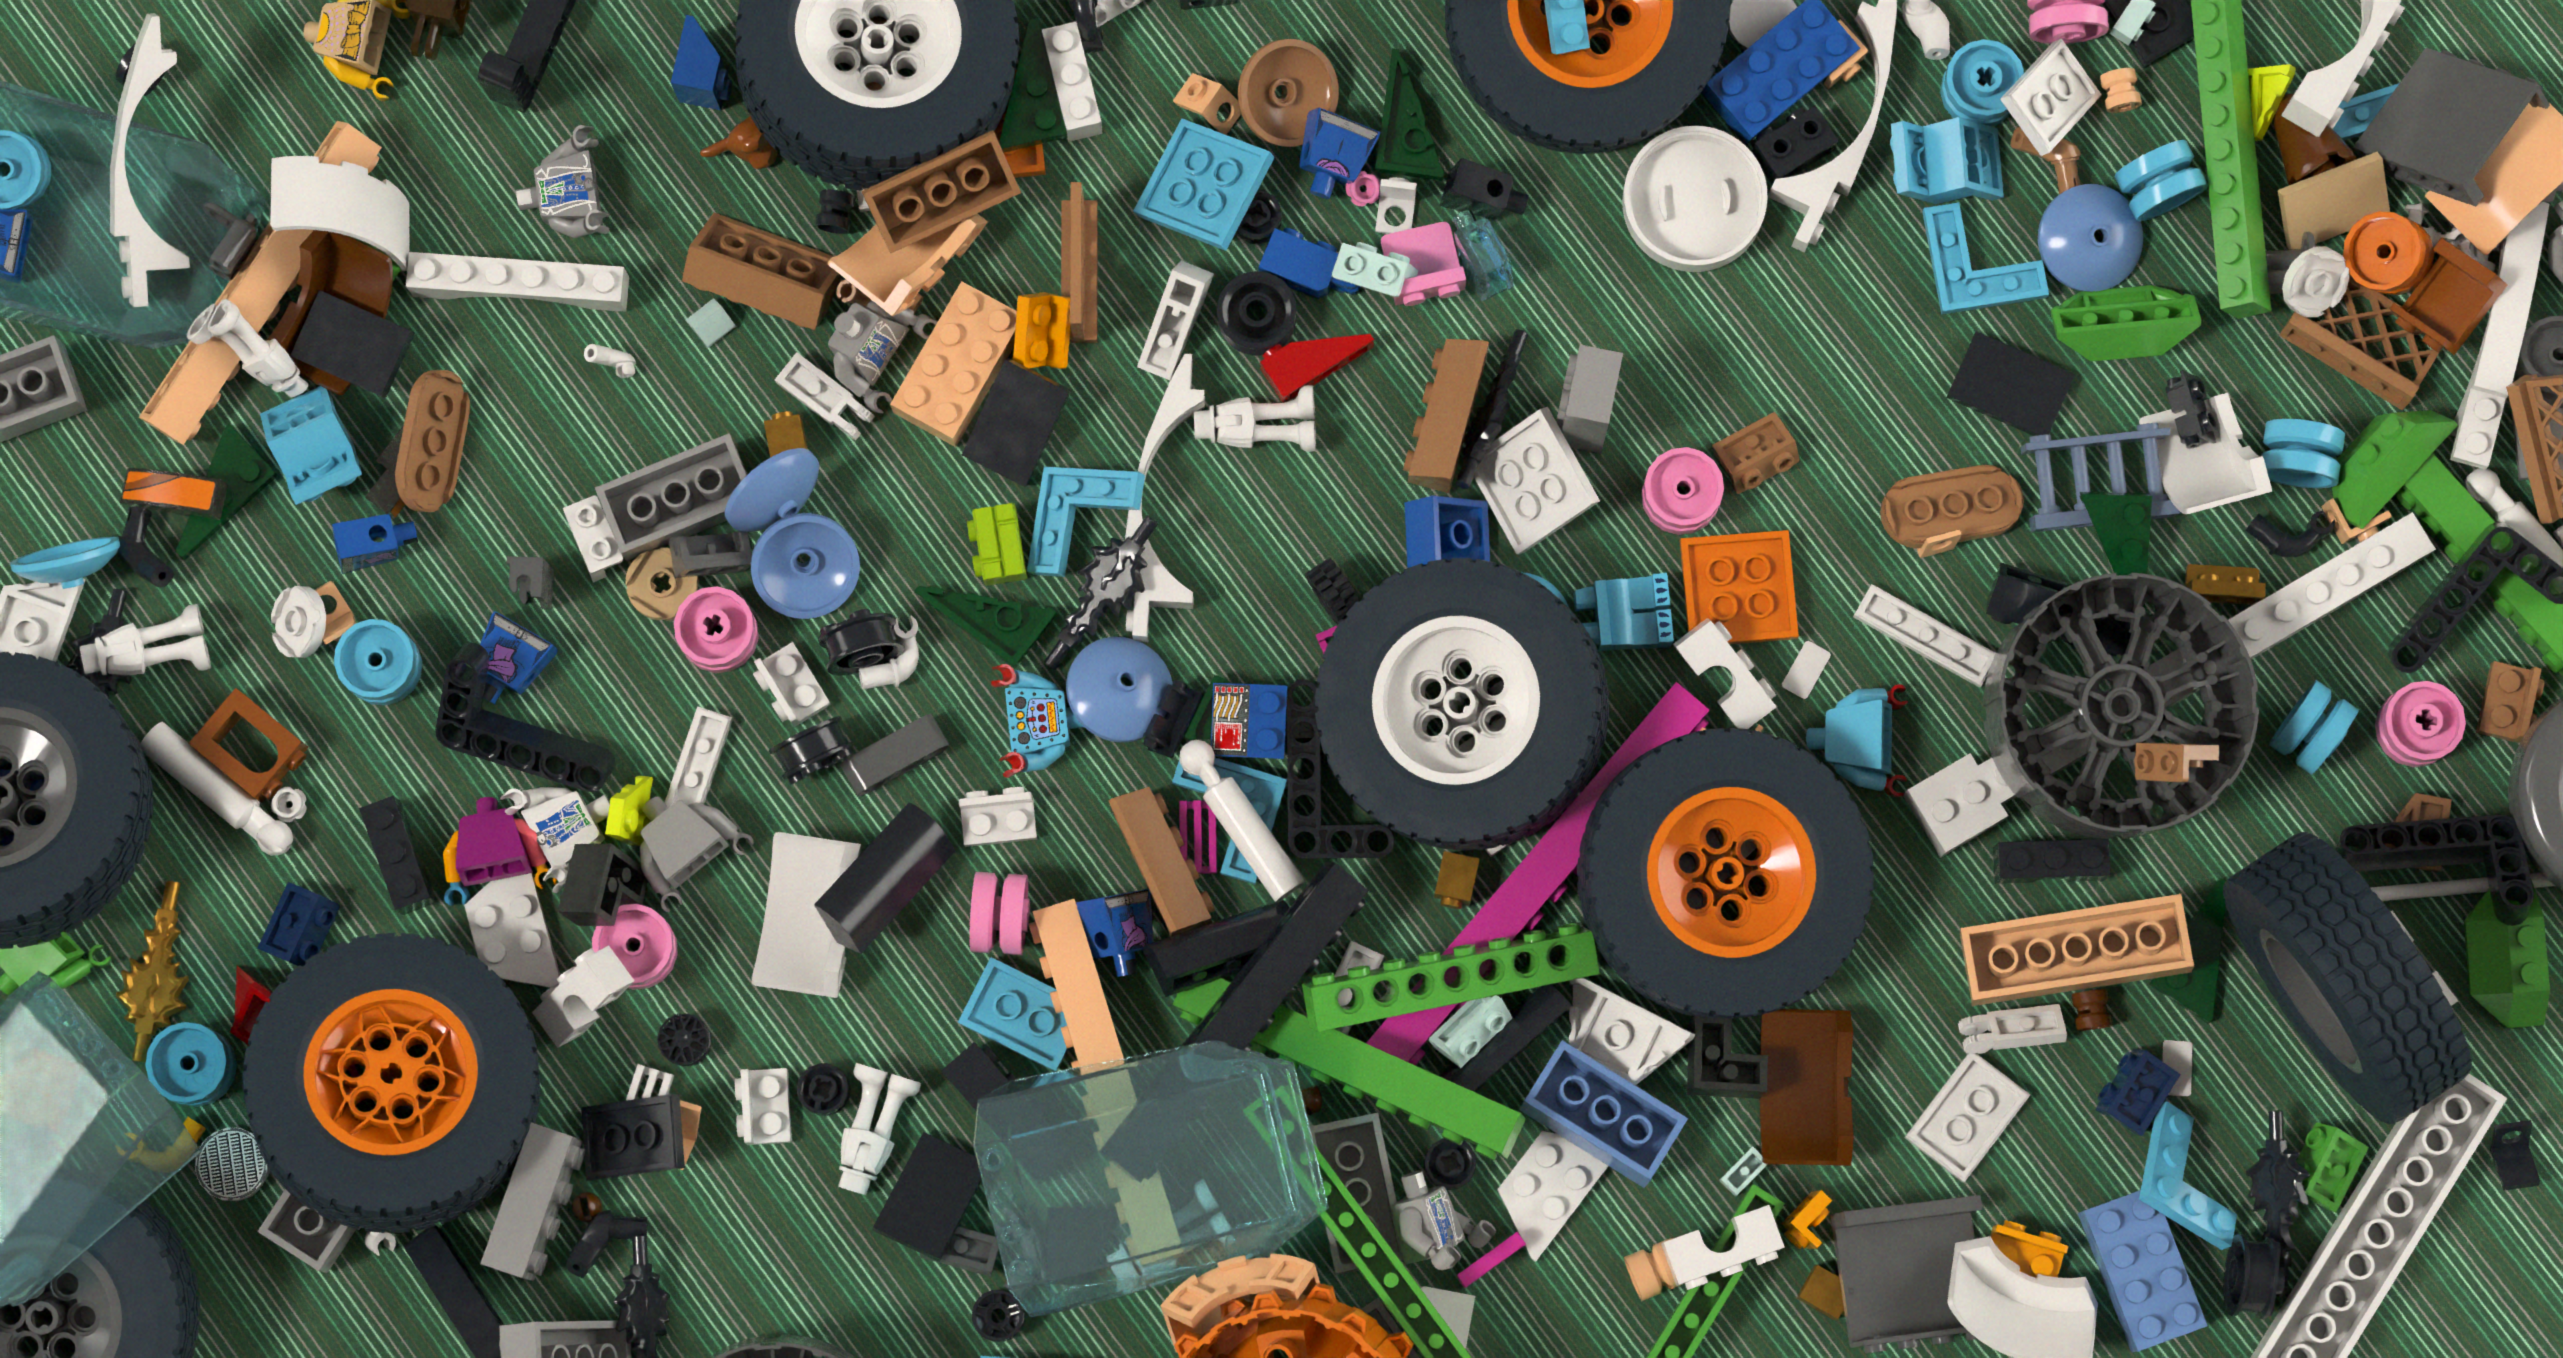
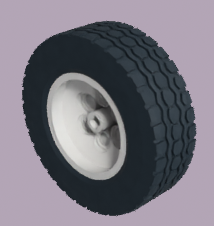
M740 0L736 23V68L742 98L749 114L752 113L751 118L761 133L765 132L764 138L776 151L780 149L781 156L794 166L800 165V170L815 178L818 175L822 177L824 182L836 186L844 184L845 188L862 191L863 188H870L923 162L930 161L938 155L945 154L992 130L995 131L1002 119V115L1005 113L1011 96L1017 63L1019 25L1017 23L1018 18L1013 0ZM880 16L885 18L887 22L875 24L870 19ZM842 30H850L855 35L851 38H844L838 33ZM909 35L917 41L908 44L901 41L900 38ZM839 63H847L852 66V69L840 71L835 66ZM908 68L915 74L910 77H904L897 71ZM870 82H876L882 88L873 91L869 90L865 85Z
M1452 558V560L1428 561V564L1425 565L1421 563L1406 568L1401 574L1399 572L1383 580L1380 586L1375 585L1363 595L1364 599L1361 602L1357 601L1346 613L1348 617H1346L1345 621H1340L1332 634L1335 637L1332 642H1328L1322 657L1325 660L1323 664H1320L1317 678L1319 685L1316 688L1315 707L1317 708L1315 715L1317 730L1320 732V743L1335 778H1338L1339 784L1349 797L1373 819L1391 830L1422 844L1443 849L1472 851L1474 849L1496 848L1499 845L1504 846L1519 841L1524 836L1528 837L1542 829V826L1551 823L1562 814L1561 811L1564 808L1567 809L1579 796L1578 793L1581 789H1584L1592 776L1591 772L1593 768H1596L1602 753L1600 750L1605 743L1608 729L1606 725L1607 721H1609V692L1605 670L1597 648L1580 620L1557 596L1535 579L1511 567L1486 560ZM1462 662H1470L1472 667L1471 674L1466 679H1457L1455 675L1456 667ZM1494 678H1502L1504 681L1502 692L1495 696L1489 695L1487 691L1488 683ZM1432 682H1439L1441 685L1440 695L1436 699L1428 700L1425 697L1426 687ZM1469 698L1470 706H1465L1463 713H1458V706L1463 705L1464 699ZM1496 714H1504L1506 718L1504 728L1498 732H1492L1489 728L1490 719ZM1434 718H1441L1443 722L1442 731L1436 736H1429L1427 733L1428 723ZM1466 734H1473L1475 746L1469 752H1461L1459 740Z

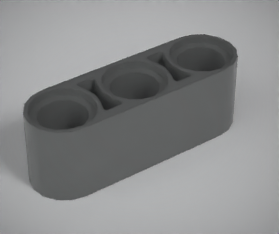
M928 714L845 759L840 766L857 797H860L937 756L950 745L933 714Z

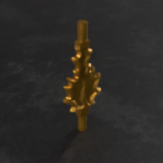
M166 881L161 909L158 908L156 915L153 917L154 929L144 930V937L147 942V951L142 952L144 962L140 963L133 958H129L131 972L121 971L124 989L116 992L115 995L128 1009L124 1020L135 1024L134 1032L137 1033L132 1061L146 1063L151 1038L155 1036L157 1028L170 1026L169 1016L186 1008V1004L179 1000V995L187 984L189 976L177 977L176 972L181 963H171V960L176 956L171 951V947L181 933V930L175 927L178 921V912L175 910L181 883Z

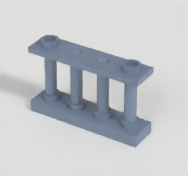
M2146 423L2137 425V431L2060 440H2051V435L2029 437L2030 443H2025L2020 447L2021 455L2035 453L2041 508L2038 509L2039 515L2029 518L2031 533L2093 525L2080 499V492H2091L2086 447L2107 446L2112 493H2127L2121 444L2142 441L2148 492L2152 495L2151 520L2171 518L2180 514V511L2171 500H2168L2167 494H2163L2157 446L2158 439H2165L2170 435V428L2159 429L2158 423ZM2071 449L2077 504L2074 505V511L2060 512V506H2056L2049 452Z

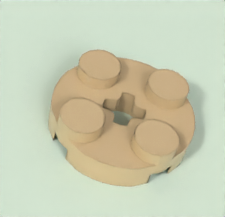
M668 547L641 553L630 564L626 574L627 594L632 605L639 613L653 620H675L678 607L688 595L698 591V576L674 577L671 551ZM665 575L669 576L668 583L671 585V588L668 591L663 590L661 593L655 592L657 586L653 583L656 577L662 579Z

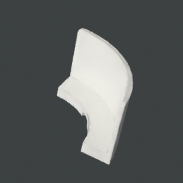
M316 156L272 158L270 225L274 231L295 229L320 230L354 237L380 249L391 257L402 271H407L409 259V202L394 184L387 179L381 182L368 175L367 168L346 161H342L340 166L319 163V157Z
M2228 393L2204 400L2206 409L2211 412L2216 422V430L2213 432L2217 443L2214 444L2200 439L2198 447L2187 449L2186 445L2181 443L2174 419L2186 415L2185 410L2175 414L2170 409L2144 416L2139 420V425L2158 423L2159 429L2170 428V435L2168 437L2157 440L2162 486L2171 502L2183 514H2190L2272 492L2263 456H2258L2250 446L2242 447L2238 439L2243 438V433L2237 422Z
M782 832L774 834L768 897L758 954L752 975L753 985L838 998L846 962L845 946L835 941L814 904L859 857L861 844Z
M1991 1236L1955 1243L1948 1305L1957 1320L1973 1336L1992 1349L2013 1358L2093 1357L2098 1302L2086 1277L2057 1278L2038 1274L2036 1278L2020 1272V1266L1999 1250Z

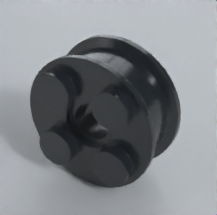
M1254 271L1241 274L1232 279L1221 292L1217 305L1219 329L1231 347L1247 355L1261 356L1275 345L1280 344L1283 347L1292 336L1296 325V302L1293 293L1284 281L1270 273ZM1254 306H1260L1266 310L1267 315L1262 320L1254 321L1247 316V312Z
M862 609L850 614V619L830 624L820 629L821 635L818 638V642L821 647L827 649L830 661L827 663L826 668L828 673L832 675L858 674L859 668L889 663L890 659H896L904 651L903 643L896 640L893 632L896 620L892 614H871L869 609Z
M836 716L805 729L768 750L769 754H776L785 772L781 776L782 780L788 779L790 785H793L818 770L823 771L838 764L840 760L853 754L851 748L855 744L854 742L846 741L838 724L842 720L841 716Z
M2236 1234L2233 1237L2232 1246L2229 1247L2223 1279L2224 1304L2228 1315L2237 1316L2242 1311L2255 1313L2258 1319L2263 1320L2268 1316H2272L2276 1294H2281L2284 1288V1273L2279 1271L2281 1246L2273 1238L2266 1237L2262 1242L2247 1241L2242 1234Z

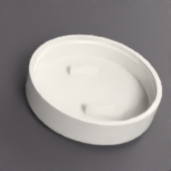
M1706 126L1679 127L1652 139L1633 160L1626 176L1622 205L1624 219L1636 244L1658 263L1680 271H1709L1720 268L1737 259L1755 240L1767 208V185L1762 168L1753 153L1732 135Z

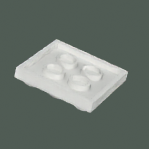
M1548 407L1539 409L1493 441L1481 463L1478 464L1474 474L1478 486L1517 555L1526 552L1600 502Z

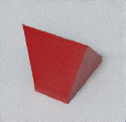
M237 966L235 1015L230 1032L248 1045L254 1023L257 1024L258 1021L256 1019L264 1004L270 1001L269 997L273 992Z

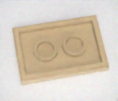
M2378 152L2278 190L2286 246L2289 250L2301 249L2304 232H2311L2314 235L2315 244L2350 231L2352 226L2366 215L2378 211L2390 212L2383 158Z

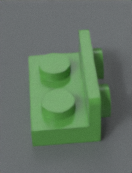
M2317 1122L2308 1133L2305 1145L2296 1161L2310 1173L2309 1177L2302 1180L2307 1197L2323 1208L2337 1212L2369 1147L2338 1127Z

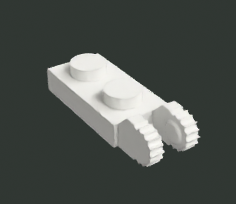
M797 352L775 379V382L830 425L835 424L854 440L861 433L853 424L840 417L847 406L863 421L870 423L875 417L868 409L854 399L853 394Z
M2060 1004L1991 1011L1985 1015L1965 1017L1958 1024L1960 1033L1965 1036L1969 1035L1962 1043L1964 1051L1970 1054L1986 1053L1992 1048L1993 1050L2061 1043L2066 1042L2067 1037Z

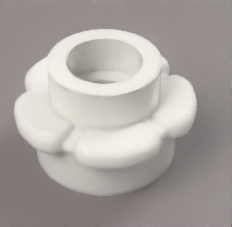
M283 787L277 791L271 801L272 812L277 814V818L283 822L290 823L293 819H300L307 810L305 805L306 796L299 789L293 790L291 787ZM289 801L293 803V806L291 808H287L286 806L287 802Z

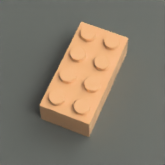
M961 281L890 403L893 413L956 447L996 379L1004 360L1008 358L1014 347L1017 311Z

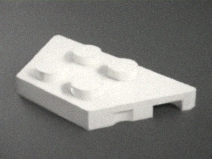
M34 582L3 586L0 594V652H9L13 656L15 652L31 654L37 660L40 656L56 662L84 584L66 589L62 588L61 583Z
M533 871L529 874L490 881L464 905L478 959L488 966V970L492 969L501 979L548 988L559 985L560 983L557 978L560 976Z
M1584 977L1570 980V984L1573 985V1006L1569 1010V1021L1572 1026L1569 1035V1045L1635 1086L1695 1037L1694 1033Z
M1542 1131L1497 1190L1517 1232H1519L1521 1238L1526 1243L1525 1247L1530 1258L1534 1262L1541 1256L1608 1167V1165L1560 1135Z

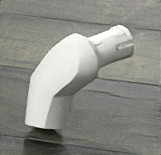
M1906 0L1902 5L1903 18L1908 28L1920 39L1925 58L1932 60L1946 58L1950 53L1949 21L1945 14L1930 0Z

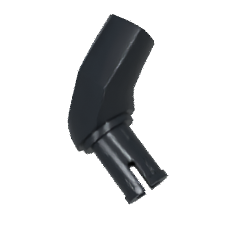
M129 507L123 534L118 537L120 547L117 555L137 575L157 587H165L171 582L175 574L144 542L152 512L140 507Z
M611 1210L599 1212L587 1225L572 1249L566 1262L568 1271L580 1278H584L599 1259L604 1249L609 1245V1242H613V1239H632V1236L647 1235L648 1217L615 1216V1213L611 1212Z

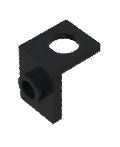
M2531 1120L2494 1126L2490 1151L2504 1191L2539 1186L2540 1178L2529 1148L2533 1126ZM2512 1131L2521 1132V1134L2515 1138H2502L2505 1134Z

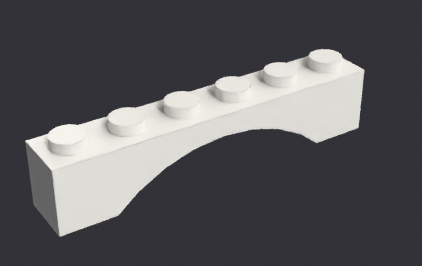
M2360 0L2362 23L2359 38L2354 49L2340 60L2324 68L2308 72L2281 116L2317 137L2321 135L2326 126L2333 129L2344 112L2343 109L2338 107L2341 101L2344 100L2348 103L2359 86L2354 79L2357 74L2364 77L2375 59L2369 56L2372 49L2379 51L2390 33L2384 30L2386 25L2389 23L2394 26L2405 7L2399 4L2401 0Z
M409 252L406 288L413 297L436 299L511 297L557 302L594 310L626 312L629 275L625 268L620 266Z

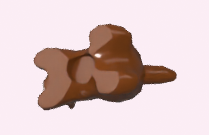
M750 116L737 124L728 137L702 149L700 155L702 157H715L730 150L738 158L749 162L753 168L762 169L769 167L776 161L778 151L764 138L765 132L761 133Z

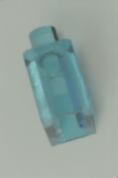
M1472 210L1458 213L1453 218L1457 231L1454 232L1456 250L1480 300L1484 301L1514 287L1511 259L1489 219L1482 218L1476 220Z

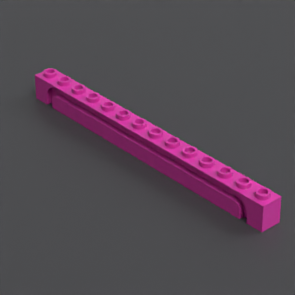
M1676 682L1442 955L1454 953L1453 948L1460 945L1475 944L1476 948L1489 946V940L1500 937H1510L1511 941L1518 940L1516 937L1525 927L1531 931L1545 915L1540 909L1548 900L1555 903L1568 888L1564 881L1572 872L1577 875L1578 857H1580L1579 848L1582 835L1585 833L1586 823L1596 806V802L1603 791L1607 789L1609 783L1627 765L1645 752L1674 738L1700 731L1702 727L1706 728L1709 722L1705 717L1710 710ZM1490 959L1481 963L1479 968L1481 977H1486L1490 974L1492 970ZM1455 966L1448 968L1444 974V981L1447 985L1453 983L1457 978ZM1422 978L1414 986L1411 992H1414L1421 987ZM1466 1002L1388 1017L1366 1044L1416 1066L1426 1054L1421 1048L1428 1039L1446 1022L1445 1020L1454 1010L1457 1012Z

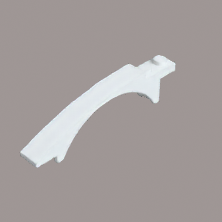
M1879 0L1876 7L1862 1L1854 20L1868 44L1875 72L1874 103L1870 117L1861 133L1843 153L1829 163L1805 174L1775 179L1771 187L1769 198L1806 215L1791 246L1802 252H1805L1809 243L1816 246L1825 227L1819 224L1825 211L1831 214L1840 196L1834 191L1848 196L1874 133L1890 72L1897 0Z
M155 13L146 15L134 47L118 106L110 165V233L114 236H125V241H119L121 262H127V276L122 277L121 280L123 298H129V303L133 307L148 306L147 270L190 268L189 257L184 252L161 239L143 219L130 193L125 171L126 135L133 113L152 83L177 63L176 51L172 52V49H161L160 17Z
M2541 202L2500 242L2498 276L2508 286L2491 307L2478 358L2454 419L2458 426L2450 434L2456 436L2450 458L2452 461L2481 469L2489 467L2505 400L2508 397L2506 387L2513 382L2525 333L2546 229L2549 203Z
M1184 354L1169 382L1146 438L1138 472L1144 474L1145 479L1153 457L1168 435L1179 424L1193 415L1194 411H1200L1205 408L1204 390L1191 389L1192 354ZM1142 498L1140 510L1128 511L1125 539L1128 536L1132 537L1143 521ZM1147 539L1143 545L1145 550L1140 555L1147 562V567L1142 568L1140 571L1145 591L1143 593L1137 591L1133 594L1134 610H1127L1126 631H1131L1133 640L1139 642H1148L1150 607L1193 609L1194 604L1193 592L1178 582L1167 571Z

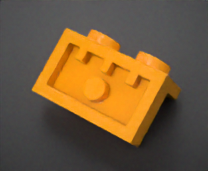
M1046 292L1018 296L1013 361L1027 368L1042 366L1058 369L1067 368L1071 326L1070 297Z
M1822 1190L1811 1192L1781 1223L1787 1229L1784 1235L1798 1249L1802 1247L1804 1249H1817L1822 1244L1807 1228L1816 1227L1830 1213L1826 1206L1832 1200Z
M2004 1220L2003 1226L1998 1224L1993 1226L1990 1235L1993 1242L2006 1257L2020 1266V1272L2034 1278L2038 1274L2058 1278L2063 1256L2067 1253L2069 1247L2060 1243L2062 1237L2040 1231L2039 1237L2025 1233L2026 1226Z

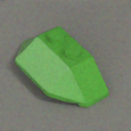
M2152 285L2114 288L2094 292L2081 291L2065 300L2060 306H2055L2051 309V317L2057 339L2091 362L2163 355L2201 326V317L2195 296L2189 294L2181 295L2173 290Z
M2432 410L2377 415L2336 459L2341 466L2338 484L2332 487L2333 498L2346 522L2363 529L2458 426L2457 423Z
M2532 879L2534 899L2528 916L2523 923L2511 926L2497 919L2494 913L2490 888H2488V891L2464 920L2469 994L2505 1028L2544 1025L2550 983L2545 923ZM2508 900L2513 905H2521L2515 900Z

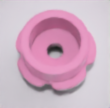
M1360 171L1354 183H1346V194L1352 198V203L1357 206H1365L1367 203L1373 204L1380 195V182L1374 174ZM1362 185L1366 187L1365 192L1360 191Z

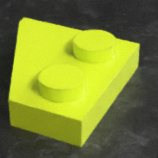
M2290 64L2248 69L2255 141L2263 140L2295 75L2296 68Z
M636 776L635 785L627 784L620 793H616L611 797L605 831L606 835L628 845L640 846L644 839L640 832L650 823L642 808L650 800L652 777Z

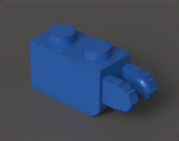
M1284 228L1283 231L1274 229L1259 264V271L1275 275L1284 281L1289 288L1317 299L1327 296L1330 288L1341 293L1346 292L1350 295H1355L1361 289L1360 286L1335 279L1332 276L1339 254L1336 253L1337 248L1322 241H1317V244L1303 240L1304 236L1301 233L1290 228Z

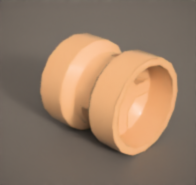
M2134 68L2116 69L2100 76L2102 88L2109 91L2107 92L2108 97L2105 100L2108 113L2125 112L2142 105L2141 95L2134 87L2137 81Z

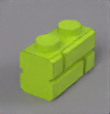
M1015 503L972 510L973 520L967 521L970 542L977 541L979 555L972 556L975 576H982L986 586L1028 579Z

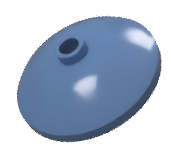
M2098 184L2075 186L2054 198L2044 211L2038 229L2039 252L2048 271L2065 286L2086 292L2106 290L2126 279L2137 265L2143 247L2141 222L2136 221L2129 207L2130 202L2116 190ZM2096 230H2100L2103 234V240L2100 243L2094 238Z
M795 448L776 454L758 465L737 485L731 494L725 509L726 520L735 530L756 532L767 529L780 519L797 514L808 500L816 485L819 473L817 458L807 449Z
M812 513L790 515L773 523L756 542L751 557L753 584L762 600L780 614L799 619L820 617L840 607L853 592L860 572L858 551L850 534L834 520ZM800 554L810 556L809 560L805 563L798 562L797 557Z
M1107 637L1089 644L1077 655L1067 675L1066 694L1073 714L1092 734L1112 742H1134L1144 738L1143 734L1146 732L1154 714L1165 717L1167 712L1158 706L1167 690L1168 684L1172 685L1173 682L1166 664L1150 647L1126 637ZM1120 678H1128L1131 681V686H1124Z

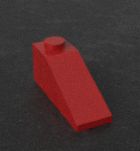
M1371 334L1291 342L1284 347L1278 344L1262 355L1264 360L1260 361V370L1282 403L1288 402L1298 396L1299 389L1304 385H1316L1374 348V338Z

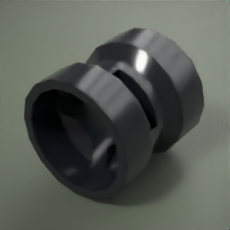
M822 190L819 198V203L822 207L821 212L816 215L815 227L830 233H850L851 220L849 219V213L854 209L856 197L839 190Z

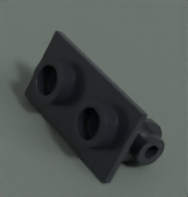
M2182 370L2180 371L2181 377L2169 379L2167 381L2168 387L2165 389L2172 413L2176 414L2183 410L2186 411V415L2174 419L2180 441L2186 445L2187 449L2198 447L2200 439L2213 444L2217 443L2213 432L2216 430V422L2211 412L2206 409L2203 399L2206 397L2205 386L2199 377Z
M1176 679L1172 685L1168 684L1167 690L1158 706L1167 713L1164 718L1154 714L1146 732L1143 734L1145 738L1143 745L1148 748L1147 750L1173 758L1204 693L1187 688L1185 683Z

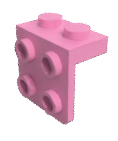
M1439 222L1390 233L1381 238L1384 256L1389 257L1390 252L1401 254L1410 258L1409 264L1419 270L1417 277L1405 279L1399 297H1394L1395 306L1400 304L1413 306L1423 303L1427 298L1436 296L1449 298L1465 290L1466 276L1463 266L1460 267L1451 227L1447 222Z

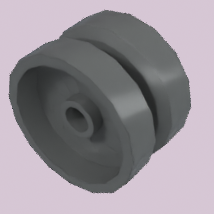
M2549 316L2536 321L2525 332L2515 370V381L2524 375L2537 374V377L2563 375V316ZM2547 386L2540 387L2543 400L2553 406L2559 395Z

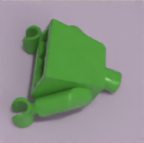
M65 932L61 933V937L47 942L39 940L37 945L22 948L13 945V949H0V967L5 971L0 977V990L11 996L19 988L27 993L38 989L43 992H51L67 988L90 974V968L107 967L112 957L109 956L102 962L95 961L94 954L104 948L103 945L97 944L90 949L88 958H81L85 952Z

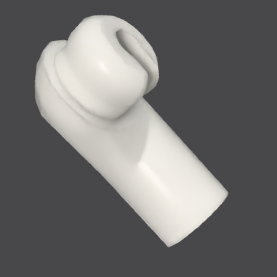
M590 344L585 348L584 357L586 361L616 367V375L620 378H629L635 374L634 365L636 361L631 354L595 344Z

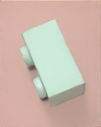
M2131 0L2110 34L2128 46L2132 40L2137 42L2144 31L2141 29V26L2144 22L2149 23L2156 13L2152 11L2156 3L2151 0Z
M1752 1146L1719 1181L1736 1197L1767 1164L1762 1162V1155Z

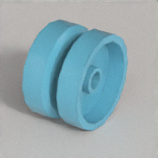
M1982 39L1967 43L1956 51L1943 75L1940 94L1944 108L1952 118L1961 117L1991 127L1998 125L2010 115V112L2000 99L2024 74L2021 60L2012 49L1998 41ZM1978 82H1982L1985 85L1981 86Z
M0 130V208L21 209L34 204L44 195L51 180V163L46 150L36 139L22 132ZM9 165L10 173L3 175L2 168Z
M2186 140L2174 141L2138 157L2116 172L2114 177L2121 191L2129 194L2137 193L2129 203L2136 221L2149 220L2169 212L2207 189L2208 183L2201 169L2187 168L2192 162L2194 155Z
M2285 418L2267 421L2263 443L2271 450L2262 453L2261 456H2263L2269 480L2279 484L2302 488H2330L2337 486L2341 464L2333 459V457L2342 454L2345 432L2329 424L2303 419Z
M368 619L354 624L342 634L335 648L334 666L340 681L355 696L373 705H390L402 701L414 691L421 677L422 658L418 646L400 627L386 620ZM376 659L382 660L379 666L373 665Z
M2317 680L2301 696L2269 743L2272 748L2285 756L2293 752L2301 741H2304L2305 743L2297 754L2296 764L2311 775L2336 750L2346 736L2348 728L2359 711L2355 706L2342 699L2334 703L2326 714L2323 713L2331 700V690Z
M182 1022L168 1026L156 1035L148 1048L145 1066L148 1079L159 1094L182 1105L199 1107L214 1103L227 1093L235 1080L237 1061L233 1047L223 1035L201 1024ZM189 1060L195 1061L192 1069L187 1068Z

